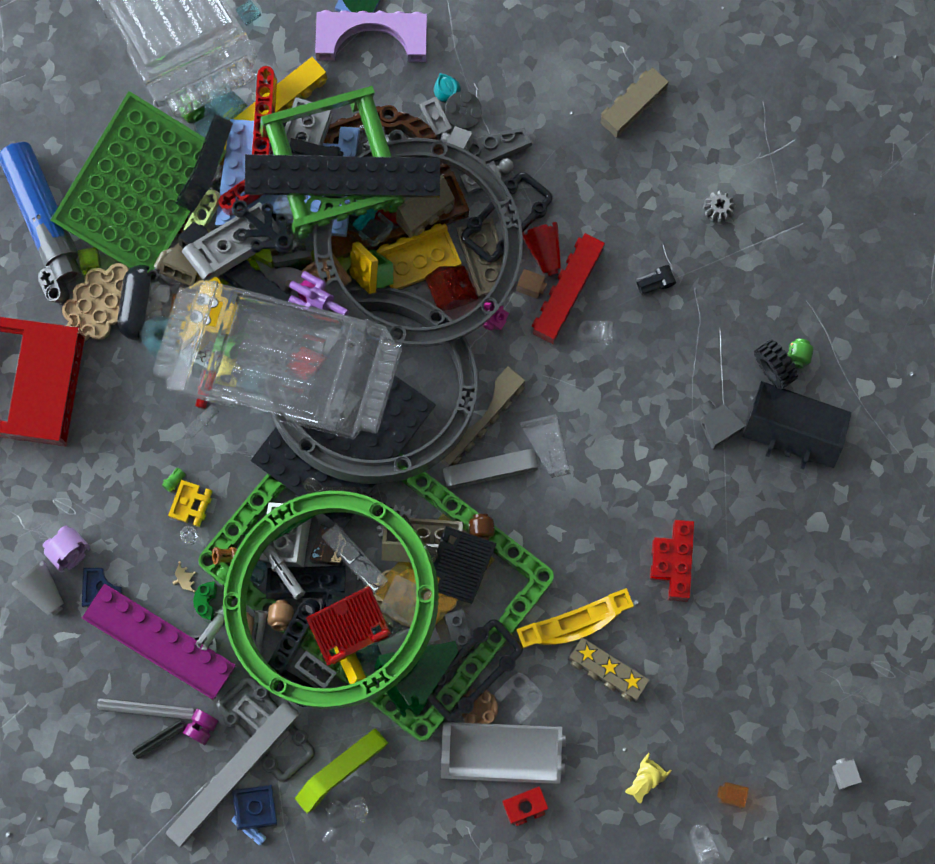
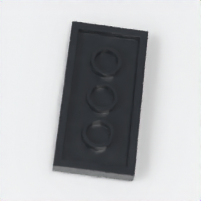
M345 566L288 567L301 588L305 591L301 598H323V595L328 594L325 591L327 588L345 593ZM268 568L266 599L294 598L277 572L273 571L272 568Z

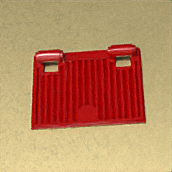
M370 586L306 617L327 666L336 664L354 652L372 643H377L391 634ZM379 625L382 631L374 635L371 629ZM337 646L339 653L331 656L329 650Z

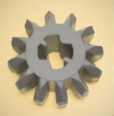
M718 191L717 195L712 192L710 197H706V204H704L703 209L707 210L705 212L706 216L711 215V221L716 218L717 222L721 223L722 219L728 221L729 216H733V210L736 205L732 204L734 201L733 197L727 198L728 192L722 195L721 191Z

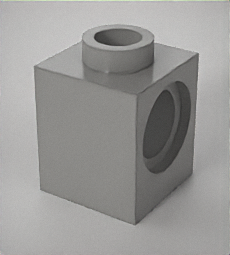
M455 126L447 143L469 151L473 143L472 132Z

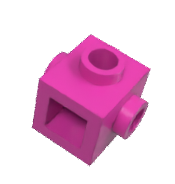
M491 303L484 304V309L486 311L490 312L494 310V307ZM503 305L483 324L485 329L493 331V329L502 330L509 315L503 309Z

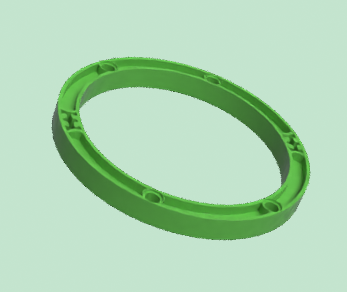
M322 491L306 494L289 500L265 515L250 530L238 547L229 567L224 587L223 612L226 631L231 646L243 667L260 685L273 694L306 707L317 709L347 708L373 700L386 693L407 676L417 664L431 639L435 627L439 601L438 581L431 555L425 543L413 527L390 507L371 497L353 492ZM383 508V514L376 516V511ZM346 512L368 517L385 526L404 547L411 561L416 580L417 597L414 618L410 630L398 651L382 668L372 675L356 683L337 688L306 687L293 683L278 674L269 666L256 648L249 630L246 612L249 581L263 551L288 527L314 515ZM427 591H431V598L424 600V594ZM237 598V605L232 607V601ZM377 680L381 681L379 683V688L375 687L377 685ZM283 682L284 688L282 691L278 692L277 686L279 683Z

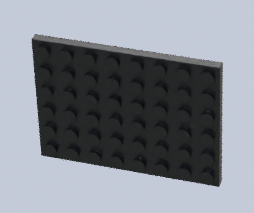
M342 339L290 409L303 430L327 449L356 459L383 460L399 456L435 408L436 404L348 341ZM343 388L359 397L345 423L340 427H333L330 425L326 413L338 390ZM338 413L336 416L333 415L332 417L333 419H335V417L339 418L340 416ZM275 427L250 460L299 497L322 491H346L369 496L377 485L341 480L315 469L302 460L288 446L277 427ZM306 446V447H304V448H302V449L305 450V451H308V450H310L311 448L308 447V446ZM346 512L323 513L343 529L355 515Z

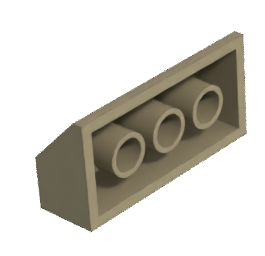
M404 518L423 540L432 560L446 526L462 531L463 526L461 521ZM384 526L382 560L411 562L400 541ZM450 535L448 543L454 544L456 537Z

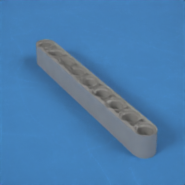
M285 700L165 834L181 848L293 725L301 713Z

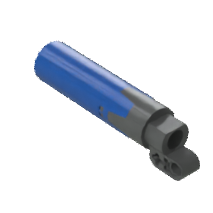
M27 142L12 143L0 151V165L45 266L38 274V280L43 292L49 301L64 304L69 299L66 283L72 282L82 275L76 261L79 253L70 233L50 221L58 205L32 146Z

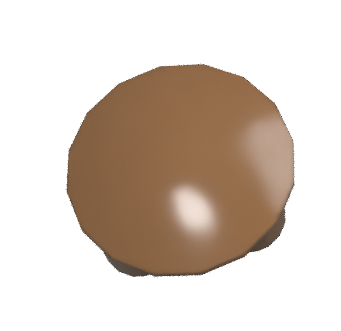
M476 689L470 690L462 698H468ZM486 690L474 702L473 710L470 713L462 714L465 723L491 724L498 714L496 698L491 692Z

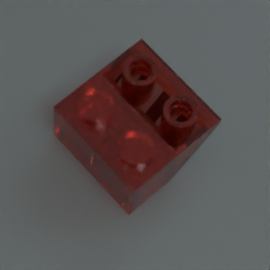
M440 266L425 277L436 306L441 310H452L478 300L465 266Z

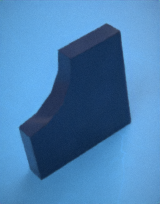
M83 568L82 607L90 606L104 583L121 594L122 587L114 586L108 582L103 568Z

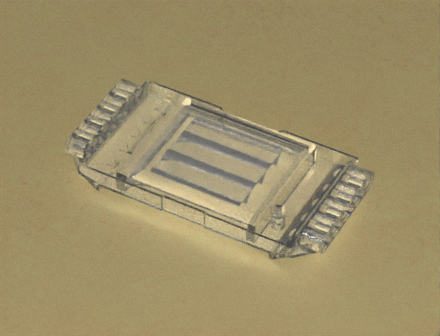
M96 0L105 17L114 21L126 42V51L129 59L156 106H169L175 117H182L251 82L256 76L253 70L257 58L256 52L226 0Z
M200 280L187 288L180 287L153 368V376L167 379V390L170 392L231 408L243 405L285 416L289 423L355 439L360 430L375 434L379 430L402 352V343L393 340L386 326L368 319L363 320L311 306L299 305L276 299L272 296L220 284L218 281ZM214 300L223 302L216 327L206 325ZM198 351L207 353L200 378L190 376Z

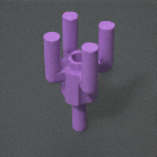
M306 271L301 275L303 279L316 285L313 288L305 285L302 286L295 281L290 283L289 287L306 296L307 303L294 295L290 296L289 302L310 313L314 307H317L325 312L331 309L344 317L348 315L349 310L333 302L334 296L324 291L325 281Z

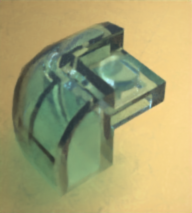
M216 87L201 98L205 110L212 117L217 114L228 120L234 119L248 106L234 91L226 87Z

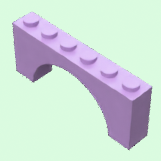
M329 10L317 12L316 60L335 61L339 46L347 38L363 31H380L395 37L403 45L407 53L408 62H426L427 14L422 12L404 13L401 11L395 13H386L384 11L368 13L367 11H359L358 13L349 11L331 12Z

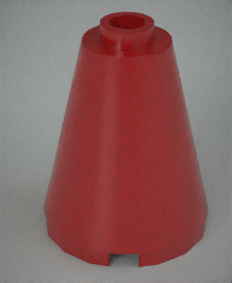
M552 222L553 226L544 224L527 230L528 234L522 232L523 240L542 273H547L548 276L558 274V270L561 269L557 222Z

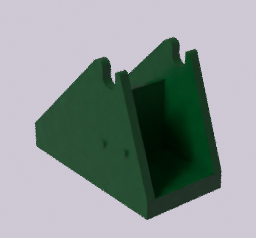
M456 641L427 646L423 655L408 675L386 692L403 718L406 717V709H411L415 717L419 716L428 702V697L431 693L435 692L439 686L437 685L458 654ZM396 652L379 655L374 666V673L382 668Z

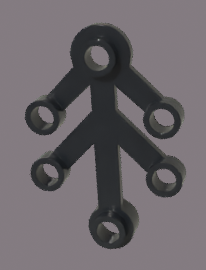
M237 200L233 203V214L237 217L245 218L257 228L247 230L239 228L236 231L237 240L245 241L249 237H269L271 241L253 240L250 244L252 252L258 253L262 249L275 248L280 253H287L292 250L293 240L287 235L286 225L288 218L286 215L280 214L276 217V224L279 227L278 235L273 231V206L270 203L262 205L264 223L248 211V205L245 201ZM265 208H270L271 210H270V211H265L264 209H265ZM283 219L285 222L281 223L279 220ZM258 244L259 247L255 248L253 245Z

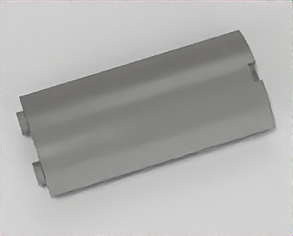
M443 722L441 779L560 784L561 776H565V764L561 763L562 747H566V735H562V727Z

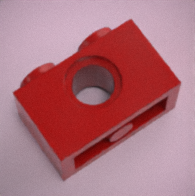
M540 786L502 801L510 824L515 823L516 826L527 823L526 819L529 817L540 818L546 815L545 811L548 810ZM523 802H528L531 804L532 809L530 812L524 813L521 811L520 805Z

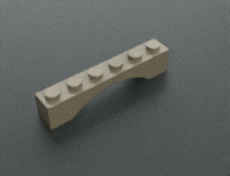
M509 366L496 378L493 399L483 417L467 429L457 446L441 461L445 466L458 465L463 459L461 456L465 452H470L475 446L474 441L478 437L481 439L488 431L486 428L491 423L495 424L498 421L500 412L503 409L506 411L513 403L511 400L515 396L519 397L525 390V380Z

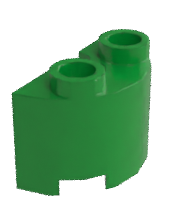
M215 581L201 584L193 598L196 612L204 621L209 623L214 618L215 612L212 609L213 607L210 606V601L216 599L217 584Z

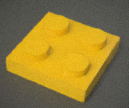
M360 242L352 243L350 276L369 294L375 293L378 259Z

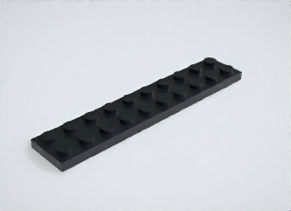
M245 154V194L440 198V158Z

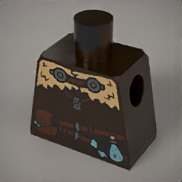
M321 524L310 556V562L342 566L345 558L348 560L355 559L358 555V550L349 548L350 543L345 540L341 533Z

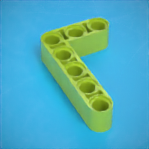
M374 728L310 778L294 799L307 814L310 813L333 788L388 745L387 740Z

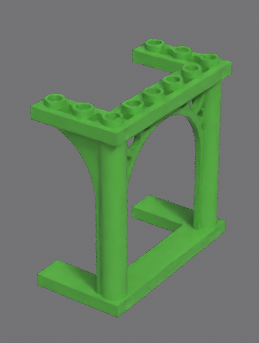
M373 86L261 116L262 138L269 137L274 155H292L283 123L351 104L352 112L359 111L372 156L391 157L373 100L375 94ZM287 195L294 218L291 232L293 238L304 239L312 233L313 225L325 226L331 220L337 219V221L347 219L348 215H363L367 213L366 210L373 208L374 211L383 209L384 212L394 213L397 212V207L404 203L406 197H364L365 199H363L361 196H347L344 198L311 196L307 203H305L304 200L307 198L304 195ZM314 200L321 201V208L317 212H312L310 209V205ZM345 200H349L350 203L345 204ZM331 203L333 205V208L331 209V207H328L327 210H325V204Z

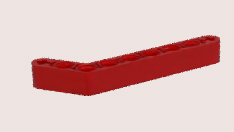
M269 66L261 67L257 73L252 155L273 154L269 137L262 138L260 132L261 116L275 113L277 78L273 69ZM265 93H270L269 96L262 97ZM269 110L267 114H261L263 111ZM262 145H266L265 149L259 150ZM244 179L220 196L219 205L226 215H234L232 206L236 201V197L238 200H243L249 205L262 195L247 194L246 196H241V193L245 191Z

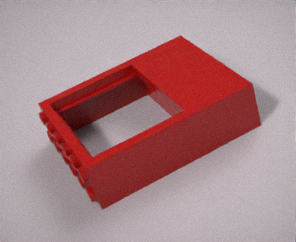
M0 317V332L23 335L8 421L0 420V438L66 447L85 334L79 327Z

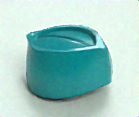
M439 73V77L434 85V94L438 100L446 102L451 95L461 92V86L455 78Z

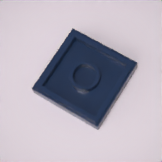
M272 785L232 790L237 831L277 826Z

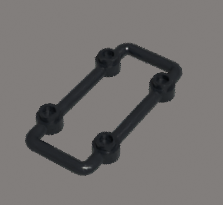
M521 172L513 179L505 180L504 184L510 194H515L519 182L524 180L545 197L542 202L538 201L533 204L531 214L521 223L522 232H524L536 218L545 216L547 206L551 203L553 196L549 190L525 172ZM492 202L477 217L474 216L468 220L467 228L461 234L462 242L488 263H493L503 256L504 240H500L496 245V251L489 255L473 242L469 236L472 233H478L482 229V222L495 209Z
M493 619L488 621L483 627H477L473 630L472 638L458 651V654L437 685H441L446 681V674L477 643L487 641L489 637L488 632L493 627L515 648V651L510 656L501 657L499 667L468 698L463 697L459 699L457 709L453 713H450L431 693L427 700L446 720L455 721L463 713H470L474 708V702L505 671L509 672L515 668L516 660L521 656L523 647L500 621Z

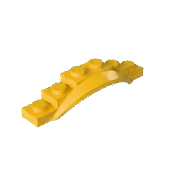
M627 588L573 611L516 629L523 649L535 644L558 645L569 643L599 631L612 622L621 612L633 608L634 605Z

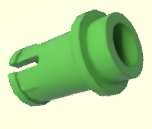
M177 467L167 479L163 480L162 486L169 492L175 491V487L186 474Z

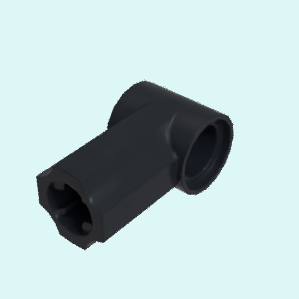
M665 265L657 268L653 273L637 278L636 283L639 292L643 295L659 288H670L676 284V280L670 266Z

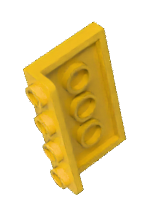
M436 224L430 230L423 231L418 236L414 235L411 238L403 237L391 245L384 244L376 251L393 263V284L389 285V287L398 290L462 266L446 224Z

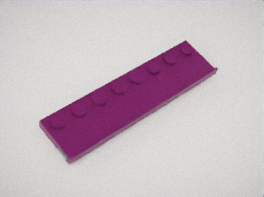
M105 583L85 614L81 617L213 701L236 667L234 663L210 648L202 650L203 644L199 648L196 645L197 640Z

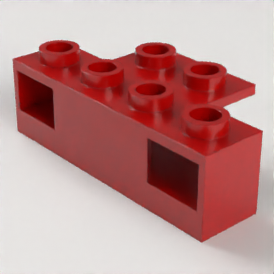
M675 520L672 528V539L654 537L652 541L651 555H653V562L650 569V580L669 581L668 600L688 602L690 599L694 521Z

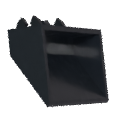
M761 381L743 437L768 445L766 457H770L773 447L785 451L786 457H790L791 454L803 457L800 469L804 470L808 460L834 468L844 446L852 412L786 389H778L772 384Z

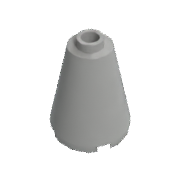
M44 560L40 564L38 563L22 574L20 579L12 583L19 592L47 615L52 613L54 616L63 610L61 606L64 602Z

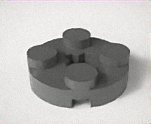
M457 92L447 99L444 113L452 126L462 129L470 128L479 121L482 115L481 103L470 92ZM460 105L467 107L466 115L463 113L459 114Z

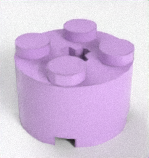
M63 526L57 535L46 540L43 544L45 548L44 555L60 572H65L64 568L70 570L78 565L86 556L84 554L85 550L89 551L90 549L89 544L74 528H69L68 526Z

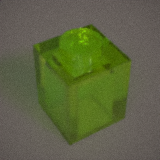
M97 248L78 250L80 269L84 275L93 268L102 269L101 257Z

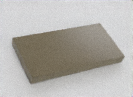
M492 218L484 220L482 222V229L478 233H472L469 236L473 242L489 255L496 251V245L499 242ZM467 225L456 228L477 297L481 298L487 296L494 286L500 273L503 256L493 263H488L461 240V234L467 228Z

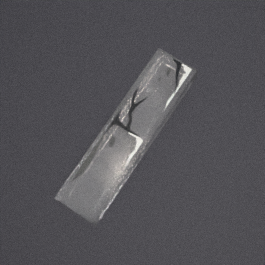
M337 524L322 535L325 542L367 587H371L373 594L388 582V579Z

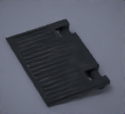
M446 526L432 560L436 576L440 578L438 592L472 604L497 543ZM450 535L456 537L454 544L448 543Z

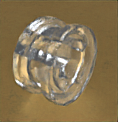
M186 526L181 530L180 538L184 544L192 545L197 541L198 533L194 527ZM189 531H192L191 533L192 535H194V537H190L189 540H186L187 538L186 536L184 537V534H188Z

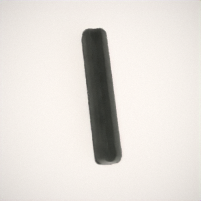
M182 720L175 722L132 749L133 755L137 759L141 758L184 731L186 728L185 723Z

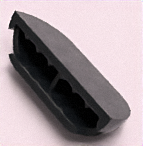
M136 265L126 272L122 284L117 324L120 332L126 338L136 341L139 340V330L143 331L151 282V276H147L149 270L147 265Z

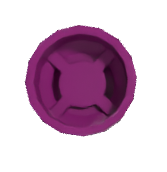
M196 709L191 718L193 722L188 723L183 734L206 745L210 738L209 732L214 731L219 721L207 713Z

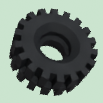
M770 339L754 350L759 367L764 371L763 373L768 377V380L772 381L773 385L778 389L782 390L798 379V372L794 368V363L791 362L792 359L790 356L788 357L787 352L782 349V346L778 345L773 339Z

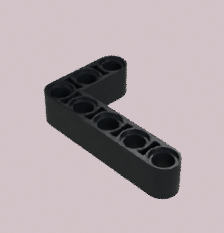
M215 114L192 175L180 192L176 205L191 212L195 211L212 183L233 125L232 121Z
M308 599L298 607L268 664L287 680L314 688L287 671L310 630L306 617L312 614L306 611V605L312 608V614L320 611L319 602L314 599ZM297 622L303 625V630L298 629ZM288 639L294 642V647L288 644ZM279 655L284 657L285 663L280 662ZM281 682V683L278 684V686H277L278 692H280V691L283 690V688H284V683H283V682Z

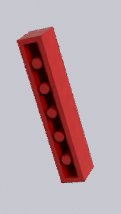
M586 233L582 238H578L574 246L576 248L574 254L570 253L566 260L568 264L566 269H562L557 279L559 282L557 286L553 285L549 292L551 296L549 301H544L540 309L542 312L539 318L536 317L531 326L534 328L533 335L551 344L554 343L604 249L605 242Z

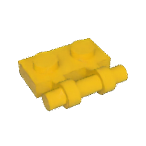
M181 480L168 516L185 523L188 522L190 516L194 517L192 525L200 527L201 522L206 517L205 511L208 504L211 503L212 498L210 497L213 491L206 488L203 495L199 494V485ZM195 500L200 501L198 511L192 510Z

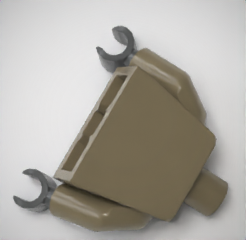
M178 243L174 248H169L160 253L154 264V270H150L147 276L156 274L154 279L156 283L160 280V271V274L192 287L195 284L196 288L191 292L193 298V293L199 291L203 279L182 253L184 248Z

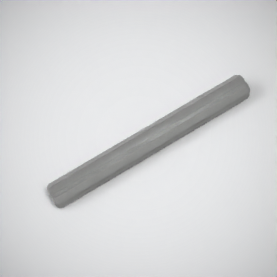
M99 699L97 702L99 710L192 720L191 718L195 712V709L109 699Z

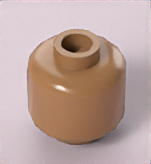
M278 600L269 606L267 622L272 629L276 631H285L294 615L293 607L284 600Z

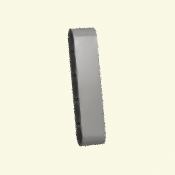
M527 449L449 466L443 469L446 488L453 489L532 472L539 467L534 449Z

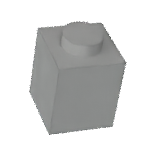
M847 757L836 761V765L832 766L839 790L862 782L854 759L848 761Z

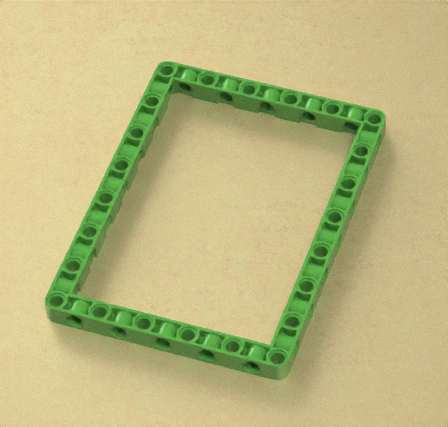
M399 466L398 469L406 470L407 467ZM425 471L419 475L401 480L449 519L463 522L462 529L469 533V521L473 518V515L479 514L477 511ZM268 473L199 556L198 562L201 568L223 587H225L230 566L226 563H220L219 565L213 563L211 566H206L204 562L207 558H212L214 547H219L220 549L236 548L266 512L268 504L273 503L285 489L282 483L275 480ZM421 479L427 482L424 487H419L416 483ZM257 498L264 500L260 506L254 505V501ZM449 503H455L457 505V509L450 511L448 510L447 505ZM494 525L495 535L489 539V541L497 543L493 553L529 580L524 589L518 592L498 620L513 634L551 586L554 574L547 565ZM232 528L239 529L238 534L235 536L229 535V531ZM516 550L519 555L516 558H511L508 556V551ZM545 573L549 576V580L542 582L538 576ZM249 581L247 606L254 611H264L266 606L276 603L274 599H266V593L261 592ZM521 603L525 606V610L517 612L514 608L515 605ZM297 622L298 629L303 630V625ZM495 627L488 632L489 637L487 641L480 643L474 652L469 654L456 671L452 680L448 684L446 683L436 696L441 703L443 696L449 695L452 697L453 701L451 704H443L450 713L457 705L458 700L466 694L507 642ZM310 629L300 648L327 665ZM493 634H498L501 636V641L494 643L490 637ZM334 648L329 650L330 653L336 655ZM340 661L336 664L328 665L329 668L337 673L335 676L345 684L350 685ZM468 665H475L477 671L474 674H469L466 671ZM387 693L368 701L419 742L428 741L445 720L432 704L424 715H419L418 717H415L410 709H406V717L403 718L397 708L392 712L386 709V705L392 702ZM419 727H426L428 733L425 736H419L417 734Z

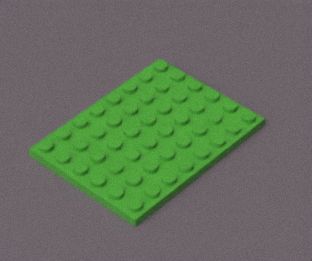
M128 91L50 221L126 265L128 268L136 265L149 266L148 272L154 270V264L162 251L169 248L190 213L189 210L176 205V201L192 175L205 137ZM223 150L219 163L227 152L226 150Z

